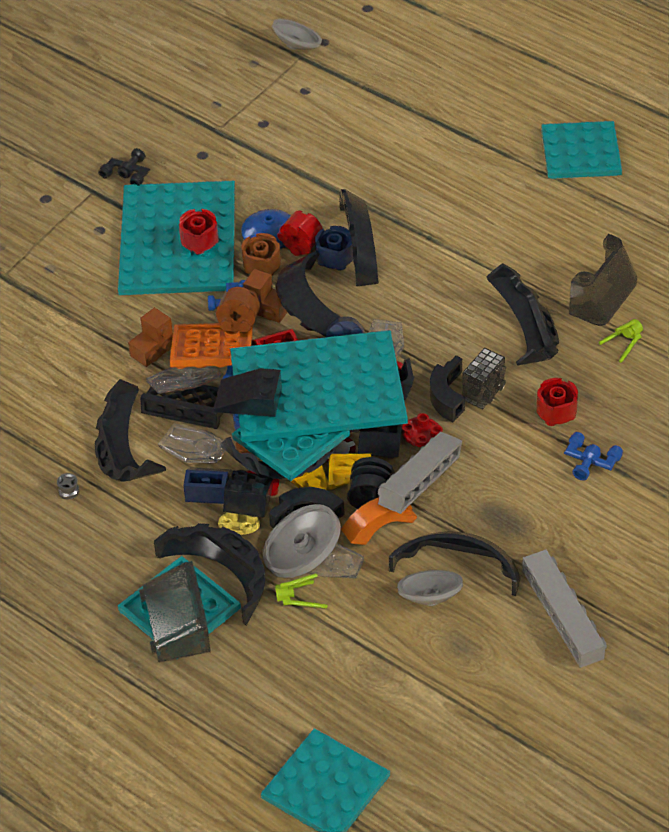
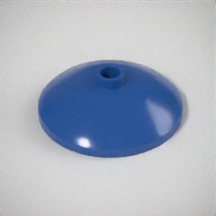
M265 209L255 212L242 225L243 240L249 236L250 238L256 237L258 233H267L276 238V241L280 244V249L285 248L286 246L278 239L277 235L281 226L291 215L277 209Z

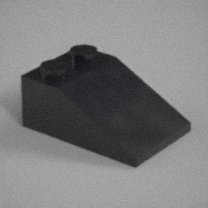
M259 368L221 379L213 409L214 412L276 417L282 389L281 370Z

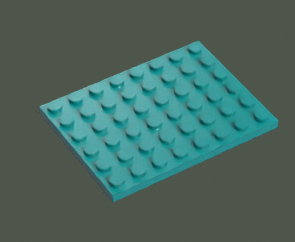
M235 181L140 184L139 186L134 184L124 185L118 294L139 295L226 291V283H234ZM195 209V212L206 209L216 216L219 241L215 246L205 250L202 254H196L194 251L186 249L180 240L179 219L185 212Z
M391 330L230 348L233 376L259 368L281 370L282 389L276 417L238 414L242 443L408 423Z

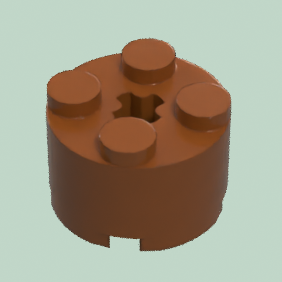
M258 233L256 237L250 238L249 236L243 241L241 248L244 271L247 274H251L254 269L273 276V273L281 265L280 244L276 241V238L267 233Z
M230 288L223 294L216 310V317L220 328L234 333L250 331L260 308L259 300L246 288Z

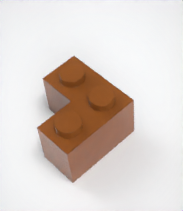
M254 269L243 283V288L250 290V293L258 298L260 304L258 316L280 323L287 314V311L282 306L276 289L272 287V275Z
M155 307L140 318L142 332L128 342L130 356L145 367H148L164 353L170 351L172 346L173 329L171 318Z

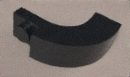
M458 356L448 361L444 367L437 364L430 376V400L432 406L438 414L452 423L465 411V397L449 387L462 373L463 359Z
M302 487L292 489L280 495L279 505L272 508L269 512L270 527L274 529L290 513L299 508L314 504L329 507L339 519L345 515L344 501L334 493L321 488Z

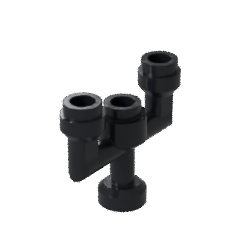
M135 148L131 152L132 158L128 162L111 158L107 164H103L100 167L98 173L102 178H108L113 173V168L117 166L120 177L129 178L131 176L130 184L139 186L144 182V178L150 169L136 165L137 162H143L146 156L141 149Z

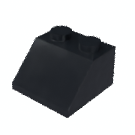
M402 424L360 429L358 454H371V457L376 455L388 459L399 457Z

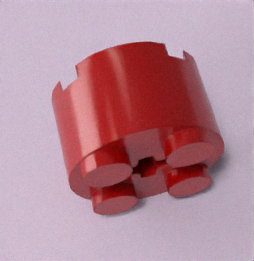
M195 209L185 212L180 217V240L186 249L194 251L196 254H202L205 250L212 248L218 243L216 216L211 211L201 209V211L195 212Z
M301 210L295 211L281 226L277 235L278 239L284 243L294 256L308 254L316 245L315 237L317 233L323 229L321 223L314 215L310 213L306 215Z
M550 378L543 381L537 391L536 411L539 417L549 426L564 424L574 420L578 404V389L575 384L569 380L568 382L562 381V378Z

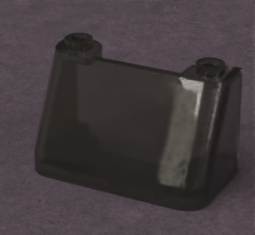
M608 234L603 240V248L606 250L605 262L595 275L585 271L579 272L571 280L569 314L597 326L606 325L637 285V275L622 240L611 234Z
M193 561L184 562L144 583L143 589H139L141 602H146L154 638V641H150L152 655L157 654L158 662L211 652L208 627Z

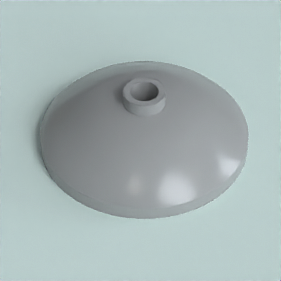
M276 19L273 21L272 28L282 42L287 44V47L294 50L314 49L321 45V37L309 27L287 19Z
M428 570L404 577L399 581L397 588L398 593L409 601L434 606L455 596L463 587V579L460 575L451 571Z

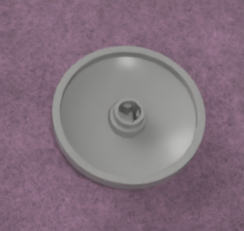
M320 504L308 505L287 515L275 526L265 542L263 560L267 568L278 577L293 578L317 567L329 556L339 539L341 525L338 517L329 507Z

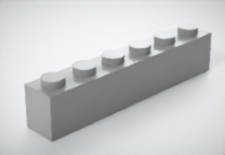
M441 431L435 437H432L429 443L422 446L415 456L412 455L410 460L405 465L403 464L395 474H392L386 483L380 485L378 504L401 514L459 458L462 440Z
M547 550L523 557L522 572L579 667L582 668L603 660L605 649H607L606 642L602 636L598 635L593 620H589L584 605L579 604L574 589L568 586L565 574L557 568L555 558L551 557Z

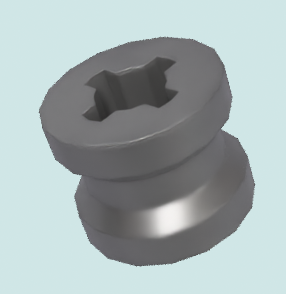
M64 473L58 477L57 486L60 497L63 499L75 498L79 494L77 477L71 473Z

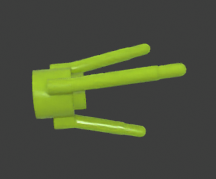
M632 319L628 323L615 329V333L598 342L599 345H602L622 333L628 339L633 338L619 359L620 363L627 357L635 343L642 338L640 333L643 331V326L637 319Z
M317 574L275 585L277 601H283L284 606L297 605L328 608L327 604L291 600L292 597H295L294 588L313 584L314 580L311 579L317 578Z

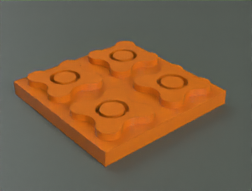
M219 323L175 324L170 354V367L183 369L186 367L205 368L206 366H216L222 368L231 366L230 348L252 346L253 326L248 332L240 333L238 331L234 333L222 330Z

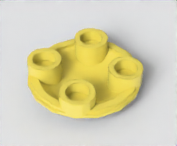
M226 512L219 518L218 525L220 528L225 527L240 535L255 532L260 526L259 517Z

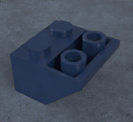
M193 467L187 469L183 484L185 502L224 504V489L232 474V469Z

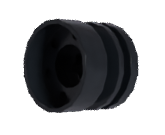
M365 457L355 461L351 468L347 491V500L350 505L355 509H359L369 501L380 496L378 495L380 485L386 483L390 476L395 474L392 465L385 460L375 457Z

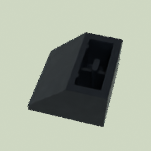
M233 470L224 489L223 512L265 518L274 478L248 473L245 470Z

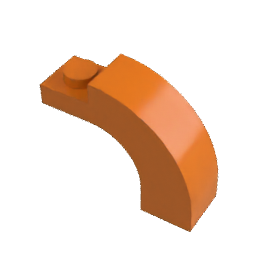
M378 497L356 510L348 518L341 530L351 544L366 545L374 533L382 526L395 521L413 523L417 516L412 511L411 505L400 514L379 505Z

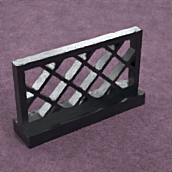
M157 375L148 392L143 393L140 397L141 413L218 429L223 413L214 412L213 407L219 387ZM160 383L169 384L164 387L159 386ZM181 387L187 388L186 390H183V391H179V390H178V388H181ZM171 390H173V391L175 392V393L169 394V395H166V394H165V392H168V391H171ZM200 391L206 392L205 394L201 395L197 394V392ZM190 394L193 395L192 398H188V399H185V398L183 397V396H187V395H190ZM209 398L212 399L211 402L204 403L202 401Z

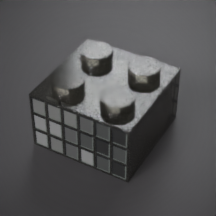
M484 347L463 371L462 396L465 397L466 402L483 410L488 403L490 404L493 401L497 392L503 390L506 384V380H504L506 371L504 356Z

